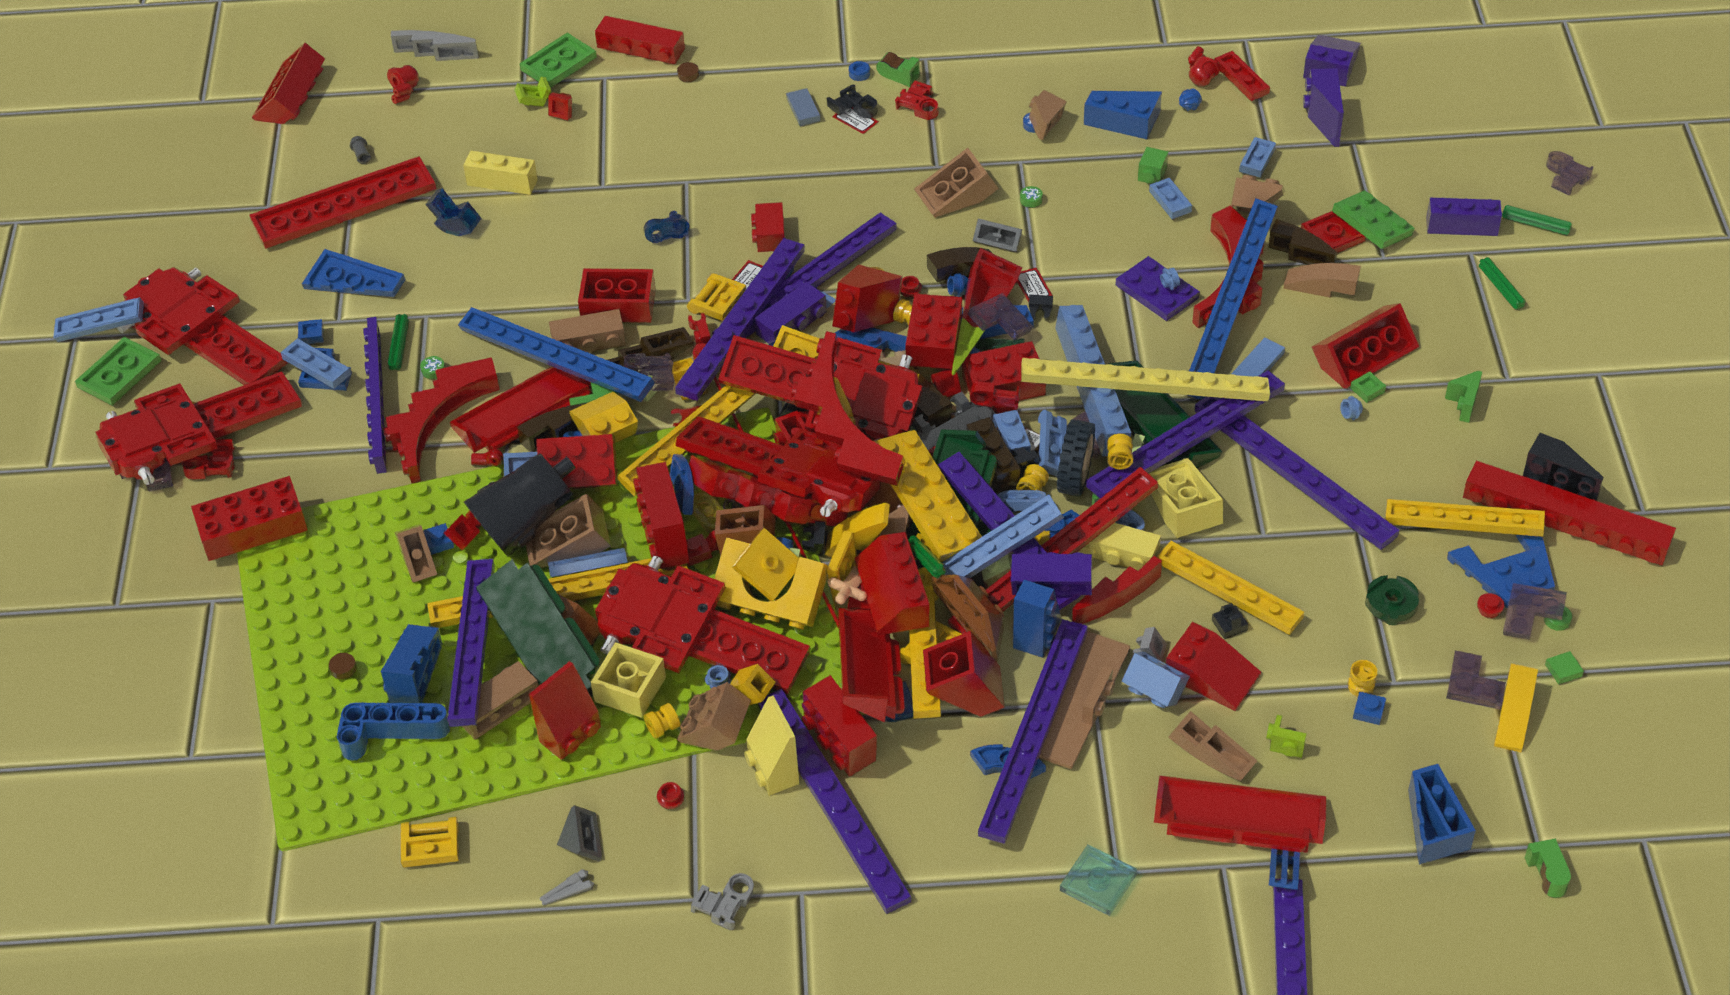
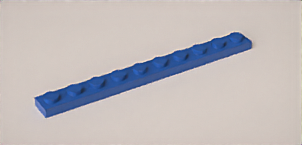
M1255 198L1189 369L1190 372L1215 373L1278 206ZM1188 395V396H1191V397L1196 398V399H1199V400H1202L1203 398L1206 397V396Z
M473 307L470 308L458 324L462 331L640 402L643 401L655 384L654 380L649 376Z

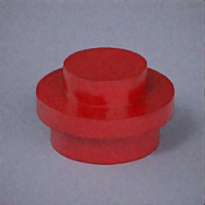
M906 276L902 278L901 295L914 297V293H921L922 285L917 277Z
M1486 593L1478 598L1477 608L1482 616L1495 618L1502 613L1504 601L1496 594Z
M674 782L664 783L657 792V801L663 808H676L684 801V791Z

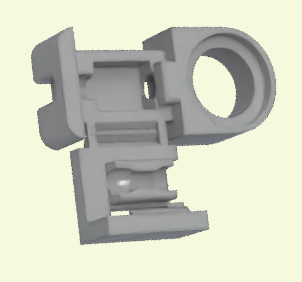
M744 873L733 875L723 890V897L721 892L715 894L709 891V887L702 885L691 904V912L695 913L696 910L711 915L712 923L728 930H733L735 928V921L733 919L740 906L746 908L752 897L754 886L752 878ZM736 883H744L749 889L745 893H737L732 887Z

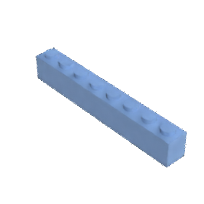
M1083 305L1059 306L1055 329L1067 362L1105 365ZM1077 386L1089 422L1095 424V438L1101 455L1108 456L1107 441L1112 435L1126 434L1129 437L1131 436L1130 428L1115 389Z

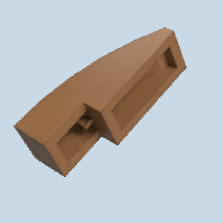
M1319 263L1288 269L1283 289L1329 298L1332 291L1355 295L1361 266L1343 263Z
M1191 711L1168 737L1196 759L1239 781L1245 777L1257 762L1252 755L1218 726L1214 725L1211 729Z

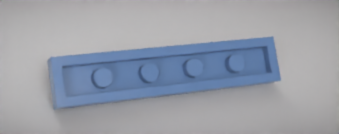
M1048 494L942 562L943 567L946 569L945 575H960L971 578L1064 518L1062 513Z

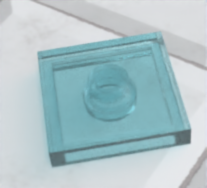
M1087 844L1060 884V891L1110 916L1136 877L1137 868Z

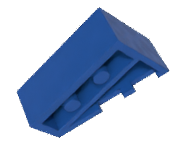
M1091 91L1084 104V125L1148 139L1161 111L1162 91Z
M1023 580L1014 598V649L1042 658L1047 648L1051 649L1056 636L1055 632L1062 620L1054 589Z
M407 625L381 670L384 692H387L390 703L423 702L443 645L439 628Z
M1439 764L1412 771L1408 793L1419 865L1470 850L1476 830Z

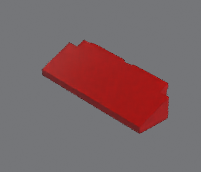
M551 366L449 423L452 429L474 453L484 447L488 451L500 449L519 438L517 430L519 425L546 412L570 406L569 398L592 394L590 390L591 382Z
M839 608L838 626L842 703L884 723L885 716L895 720V714L903 713L905 708L902 679L898 676H893L901 673L899 642L895 639H890V633L877 635L870 610Z
M1159 775L1154 823L1168 824L1166 835L1308 853L1309 843L1323 844L1326 822V796Z

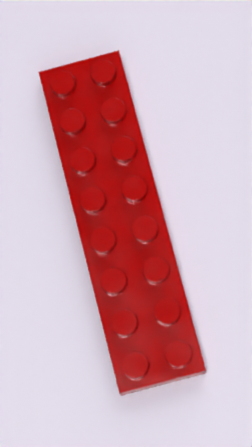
M418 156L258 211L249 216L264 248L267 249L436 190V184L422 159Z

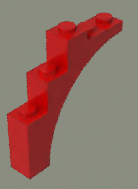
M1231 205L1212 214L1210 228L1211 233L1221 243L1227 255L1229 266L1247 221ZM1264 244L1261 249L1260 255L1263 254ZM1259 258L1238 310L1242 315L1250 310H1255L1261 305L1263 288L1257 282L1262 280L1264 262ZM1223 281L1209 297L1194 305L1192 323L1197 328L1208 323Z
M826 331L824 339L820 338L816 352L819 353L817 360L811 363L809 369V376L811 378L801 375L799 383L795 382L793 385L791 397H794L793 400L797 407L820 413L816 414L813 422V429H815L817 438L842 445L837 447L834 461H837L839 470L898 486L905 465L904 456L885 449L869 439L853 424L842 408L834 382V359L838 339L836 333Z
M492 357L435 370L437 380H433L434 388L410 393L413 403L408 404L409 412L386 417L388 427L383 428L386 442L391 441L393 451L398 450L400 457L405 456V460H401L404 475L409 474L411 484L421 482L420 463L422 452L428 438L436 427L450 413L465 403L500 390Z
M691 455L689 466L693 484L711 496L734 499L745 507L765 505L774 515L788 522L806 524V522L826 521V525L836 527L847 519L848 512L843 511L835 515L830 514L828 517L822 516L820 513L822 505L811 499L812 494H807L803 498L777 488H770L766 484L758 482V478L731 468L719 461H712L703 456Z

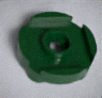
M1388 575L1380 576L1369 584L1365 606L1374 616L1384 620L1386 624L1397 625L1399 622L1406 621L1415 615L1419 604V592L1417 587L1404 577L1397 576L1394 579L1388 578ZM1387 596L1391 598L1397 597V601H1390Z

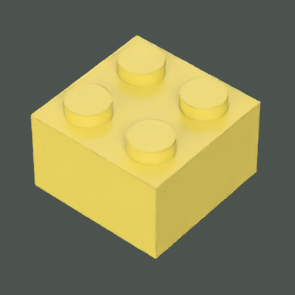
M615 642L591 681L594 702L642 718L666 679L663 658Z

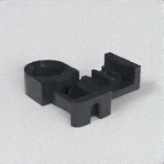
M854 84L841 90L840 97L837 99L826 98L827 107L838 115H842L846 109H852V107L853 111L863 118H872L878 113L877 100L869 94L862 96L857 93ZM871 106L873 108L864 109L863 107Z

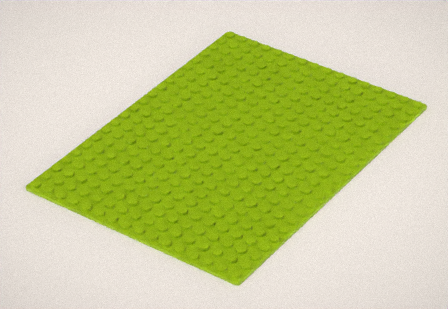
M764 407L735 414L745 433L775 443L773 433H776V427L769 408ZM732 415L721 423L739 430ZM675 427L630 436L616 442L617 477ZM687 452L683 455L686 458L688 464L690 462L691 455L702 456L690 452ZM504 464L302 507L308 531L237 552L279 850L288 851L713 750L679 742L677 739L681 731L680 727L674 730L668 729L664 732L663 736L655 739L645 724L644 716L641 718L594 702L599 713L601 728H599L594 736L589 737L580 744L574 753L568 754L564 759L560 760L539 742L530 703L476 740L462 726L450 727V732L440 739L368 738L366 752L361 758L357 760H347L344 758L337 740L343 708L350 703H390L387 692H384V681L381 674L383 666L408 624L431 627L427 603L463 596L467 561L493 559L495 564L494 573L511 559L518 569L526 563L529 564L526 545L523 548H518L507 557L481 525L478 528L480 530L479 534L463 550L453 543L454 548L431 555L437 575L412 582L394 533L415 525H421L422 529L425 530L446 523L447 528H449L461 514L465 516L469 511L464 503L465 500L475 495L478 490L489 483L496 482L504 477ZM736 469V470L741 471V472H743V473H746V474H748V475H751V476L753 475V473H750V472H747V471H744V470H741V469ZM619 480L618 486L570 489L573 493L572 497L557 510L585 494L600 506L604 512L611 544L610 547L602 552L624 548L627 563L651 558L649 545L651 544H647L645 530L643 529L640 516L641 513H639L637 507V495L633 496ZM693 484L692 515L681 513L686 540L703 534L704 539L707 538L715 530L716 510L742 508L745 506L734 499L711 496ZM776 516L775 537L792 540L794 542L793 548L798 549L785 521ZM790 522L801 546L803 540L809 541L812 539L811 537L803 536V528L809 527L807 522L806 524ZM719 550L711 552L712 558L689 567L687 565V568L714 579L721 557ZM804 550L808 559L820 562L815 552ZM549 566L541 568L548 579L556 577L550 576ZM826 581L824 592L838 618V614ZM749 583L750 590L755 598L759 601H770L757 589H751V584ZM785 585V587L781 590V592L774 600H777L781 598L783 595H785L789 588H786ZM603 595L573 602L579 604L597 621L595 609ZM821 597L813 627L805 626L804 630L788 626L790 621L780 619L779 623L765 620V615L756 612L755 617L740 613L741 608L731 606L730 610L715 607L717 611L810 646L811 651L789 694L785 693L802 722V716H804L802 708L804 690L829 675L832 676L842 689L839 629L823 597ZM494 617L489 618L482 683L489 681L500 674L505 668L512 666L518 661L524 666ZM459 624L439 628L443 645L422 702L443 705L447 715ZM601 633L592 646L600 661L599 666L595 668V674L607 656V653L605 655L601 652V648L606 642ZM623 644L631 648L633 646L632 644ZM338 653H349L355 658L356 672L347 679H337L331 675L329 661ZM689 656L679 674L665 668L666 679L645 714L651 711L656 712L660 709V706L670 703L676 711L681 725L688 714L691 699L695 695H700L711 689L710 685L706 684L705 677L713 665ZM730 672V679L732 681L736 674ZM595 674L588 677L590 682L592 681ZM771 688L768 694H771L777 690ZM758 703L748 707L737 739L730 746L747 742L746 739L761 712Z

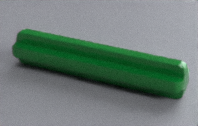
M1506 205L1502 213L1504 219L1563 235H1568L1572 227V223L1569 221Z
M1489 257L1481 259L1479 261V268L1515 310L1523 308L1526 300Z
M397 314L395 317L387 363L390 370L395 369L398 371L402 365L409 324L408 315Z
M911 536L908 542L915 558L933 577L940 578L941 575H945L946 569L939 559L916 536Z

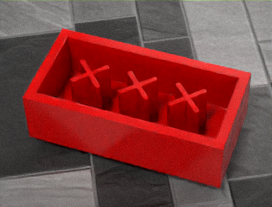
M666 462L636 467L637 478H633L646 541L647 544H651L649 545L651 559L653 556H657V558L659 557L663 560L659 569L690 563L684 523Z
M290 476L191 506L208 561L308 531Z

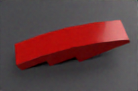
M1153 556L1139 571L1129 566L1115 581L1105 576L1092 589V595H1085L1073 607L1072 622L1084 624L1122 607L1143 593L1161 577L1162 560Z

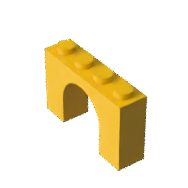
M726 538L714 578L724 582L726 588L716 606L730 610L731 606L741 608L740 613L755 617L756 612L765 615V620L779 623L780 619L790 621L788 626L804 630L805 626L813 627L828 576V565L799 557L794 578L787 593L774 601H759L751 592L749 582L732 568L750 544Z

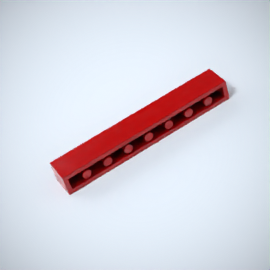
M1477 460L1466 480L1463 498L1488 507L1545 511L1544 526L1559 530L1663 566L1676 528Z

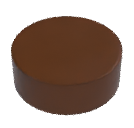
M692 62L682 63L677 68L678 78L683 82L695 81L699 77L698 66Z
M338 653L329 661V669L334 678L347 679L356 672L355 658L349 653Z

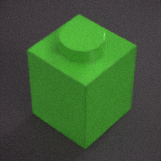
M1146 147L1139 162L1138 181L1149 184L1161 181L1167 170L1168 151Z

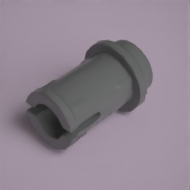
M361 136L353 137L350 141V148L354 151L357 161L361 164L369 162L371 155L367 149L366 139Z

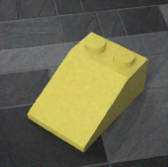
M1189 458L1161 466L1149 473L1158 482V488L1151 495L1165 524L1176 538L1223 524V499Z
M770 696L746 739L747 751L744 752L748 765L750 767L754 766L756 769L755 777L760 787L764 786L769 796L799 785L795 735L775 697Z

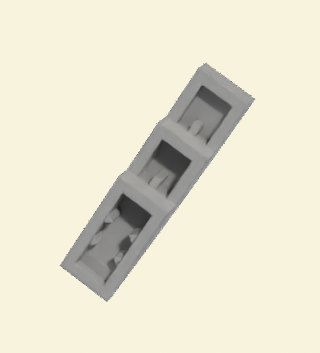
M391 31L394 53L414 52L415 57L435 56L436 61L479 58L476 39L436 31Z

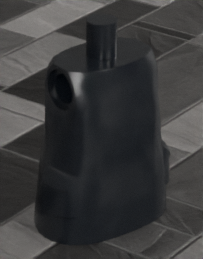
M540 453L530 458L512 473L484 486L475 495L465 500L464 503L505 555L509 557L518 548H523L530 540L534 539L536 530L572 497V491L562 479L575 470L576 467L567 456L552 467Z

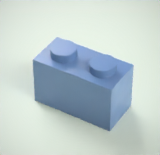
M1146 652L1134 653L1121 682L1129 686L1128 690L1141 696L1145 694L1152 698L1151 702L1153 704L1166 708V706L1177 705L1190 676Z

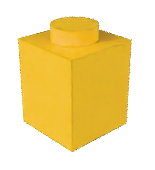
M758 664L740 669L730 684L751 700L750 706L763 702L775 681Z

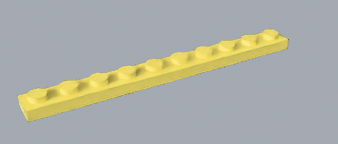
M1022 358L1021 382L1269 401L1270 397L1268 378L1258 376L1041 360L1036 358Z

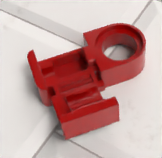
M916 80L907 92L906 89H902L900 97L897 96L895 99L897 110L900 106L914 110L916 117L932 120L939 114L938 102L933 98L925 96L926 94L932 96V86ZM927 106L934 107V109L929 112L923 110Z
M976 382L971 386L970 400L976 405L993 407L992 409L996 414L1018 409L1020 398L1019 386H1017L1016 392L996 389L995 383ZM976 392H985L987 395L980 396L977 395Z
M233 439L216 440L218 449L211 451L213 455L209 456V459L208 456H196L183 461L182 467L185 477L188 479H206V476L227 475L228 478H231L233 475L232 470L235 468Z

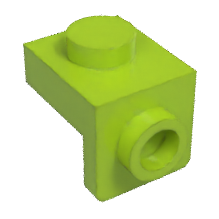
M541 77L538 86L517 83L515 93L520 104L544 107L546 100L549 99L551 94V87L546 77Z
M1277 715L1275 724L1269 723L1266 739L1271 740L1270 751L1282 753L1290 757L1302 758L1307 733L1281 728L1282 715Z

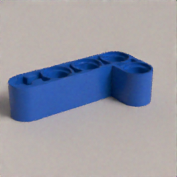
M350 703L341 712L337 740L344 758L347 760H357L365 754L368 738L440 739L450 732V726L445 707L437 703Z

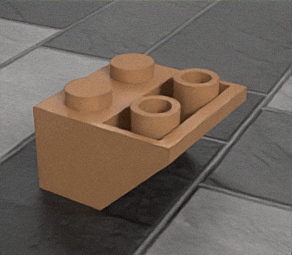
M1243 175L1242 178L1236 177L1231 206L1236 211L1250 213L1255 198L1272 204L1284 196L1285 190L1278 180L1265 179V182L1256 180V177L1250 175Z
M728 682L712 687L709 691L700 695H695L689 702V711L680 725L681 731L677 740L684 744L717 751L734 744L751 700Z

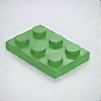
M567 32L519 63L520 70L538 82L541 77H546L549 86L553 87L597 58L596 50Z
M1365 190L1334 203L1332 209L1335 214L1381 249L1412 236L1415 229L1405 219L1398 216L1388 206L1381 203Z
M123 337L76 379L75 383L77 388L113 406L162 360L160 354Z

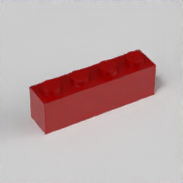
M606 15L595 30L597 48L670 64H676L685 50L684 33L681 31Z

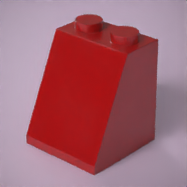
M857 265L838 282L832 326L857 332L894 322L893 314L900 299L903 276Z
M971 631L923 650L926 691L928 694L980 717L1005 708L1000 665Z

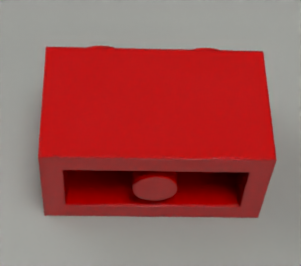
M783 202L755 204V213H751L752 227H756V229H752V243H757L758 252L775 251L783 238H785Z

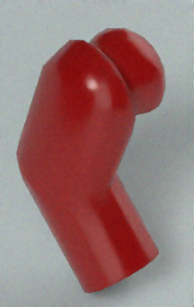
M491 449L486 453H472L471 465L498 466L503 461L504 456L498 449Z

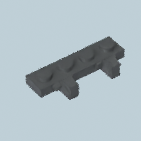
M961 391L950 400L956 405L957 412L954 414V418L936 428L935 425L930 427V423L926 422L923 419V414L914 418L912 426L928 450L936 446L941 429L966 430V424L988 417L994 424L993 414L996 413L992 407L979 406L971 401L969 402Z

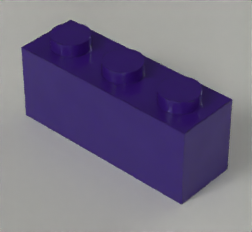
M1430 197L1426 216L1427 234L1498 236L1502 219L1501 201Z
M808 282L803 283L754 318L756 335L769 345L774 346L782 325L797 331L804 330L809 324L821 318L827 312L826 295Z
M1028 552L1012 554V595L1017 594L1023 580L1052 588L1055 591V595H1092V554L1081 552L1073 554H1058L1054 552L1047 554H1031Z

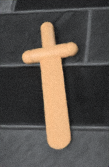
M856 565L844 581L836 578L828 580L829 587L840 591L835 598L838 604H844L849 596L859 601H864L867 598L866 592L858 589L861 581Z

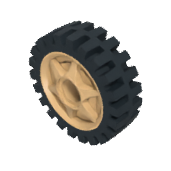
M1070 420L1064 436L1058 466L1057 490L1059 493L1081 496L1083 494L1095 443L1094 423Z

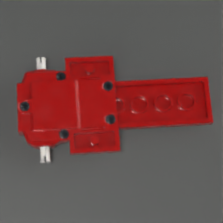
M175 267L165 271L158 268L149 276L141 278L138 284L123 294L124 301L139 297L143 300V318L141 322L117 327L118 331L124 333L132 327L136 329L139 336L167 355H170L180 346L185 345L243 385L273 375L288 364L287 361L282 359L280 352L223 316V314L240 302L239 296L208 275L198 282L194 281L202 275L197 268H194L188 274Z
M733 335L718 381L728 386L795 405L794 397H791L793 385L795 382L799 383L801 375L811 378L809 376V369L813 361L816 362L817 359ZM837 337L838 346L834 359V377L838 378L855 419V426L872 441L910 431L922 395V386L918 385V374L909 369L912 357L902 355L899 366L885 365L879 363L882 355L881 349ZM809 411L804 426L806 430L815 432L813 422L818 412Z
M282 371L196 403H192L181 383L135 399L136 409L119 416H117L115 411H111L112 415L108 412L106 414L108 420L102 421L100 423V430L95 431L98 445L115 475L120 474L126 478L135 477L149 485V481L151 484L154 482V477L152 476L154 470L165 463L164 458L172 466L218 449L216 438L300 408L302 404L301 399Z
M698 416L676 437L675 446L685 449L687 452L705 456L709 460L730 465L734 469L753 473V475L758 477V482L766 484L770 488H777L803 498L807 494H812L811 499L822 505L820 513L822 516L825 515V517L830 516V514H838L840 511L851 512L857 510L860 512L880 489V481L838 469L834 456L837 447L842 446L841 444L819 439L815 433L801 428L782 446Z
M657 556L652 557L648 566L632 563L625 570L618 569L595 609L599 632L606 639L601 648L602 653L605 655L607 653L608 655L615 642L622 645L632 644L634 649L663 658L664 667L678 674L689 656L713 666H724L729 672L737 674L740 669L758 664L775 681L773 689H782L784 693L789 694L811 651L810 646L715 610L726 588L724 582L677 565L671 577L664 575L658 571L663 560L659 557L657 558Z

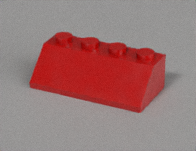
M303 43L282 62L251 118L255 121L284 124L289 119L294 120L301 111L299 106H302L308 98L306 93L316 84L314 79L323 71L322 64L326 58L307 43Z
M1401 303L1385 305L1311 347L1320 368L1345 389L1351 386L1352 381L1369 371L1374 373L1420 346Z
M900 532L879 536L855 557V565L863 591L867 594L866 600L877 635L929 627L930 604L906 533Z

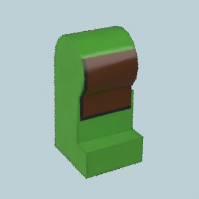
M887 52L877 63L876 69L881 76L910 87L920 76V61L915 57L907 60L898 57L893 52Z
M1556 838L1529 843L1524 858L1528 867H1537L1543 880L1542 890L1553 898L1564 896L1571 879V874Z

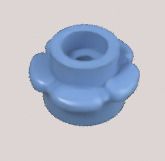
M1173 267L1170 269L1164 268L1163 274L1160 275L1161 283L1165 288L1169 287L1170 290H1174V287L1180 285L1178 273Z
M1349 396L1341 402V414L1346 419H1358L1363 410L1362 403L1354 396Z
M716 665L708 670L705 682L707 685H710V688L720 686L726 682L730 684L731 674L724 666Z

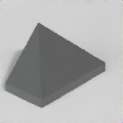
M978 218L972 241L1017 252L1023 229Z
M576 805L571 807L557 845L578 855L600 861L602 853L596 813Z

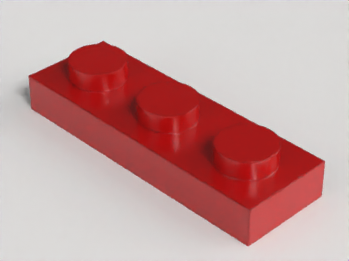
M1234 51L1214 58L1219 63L1221 72L1250 101L1270 93V86Z

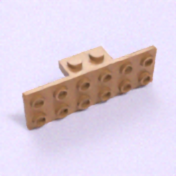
M1087 631L1039 755L1040 759L1068 769L1073 768L1097 717H1101L1104 711L1107 697L1113 693L1115 680L1130 652V645Z

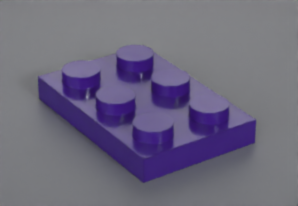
M1148 256L1117 277L1115 285L1167 322L1199 299L1200 291L1180 277V285L1174 287V290H1170L1169 287L1165 288L1160 280V275L1163 274L1162 271L1165 267Z

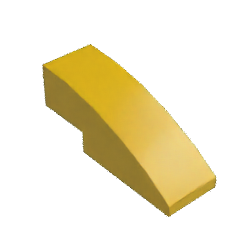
M882 503L869 507L838 524L827 535L825 555L832 558L844 531L853 532L857 550L863 551L888 525L890 504Z
M1511 663L1494 747L1522 752L1538 669Z

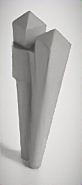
M582 869L566 878L564 882L541 896L540 901H542V905L544 906L592 890L594 882L590 880L582 882V880L587 878L588 871Z

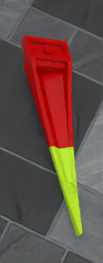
M982 248L979 249L970 269L952 375L956 374L1012 292L1023 268Z

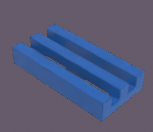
M1271 849L1269 886L1298 889L1300 852H1294V856H1288L1289 851L1283 850L1282 855L1277 854V849ZM1276 862L1282 863L1281 880H1275ZM1288 864H1293L1292 882L1287 881Z

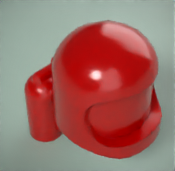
M1197 46L1188 57L1190 65L1189 78L1193 84L1203 87L1208 85L1210 80L1220 73L1221 68L1216 60L1203 54L1204 49Z
M404 65L401 68L393 67L388 70L387 78L394 88V95L391 96L392 102L397 104L410 98L413 88L419 82V74L413 66Z

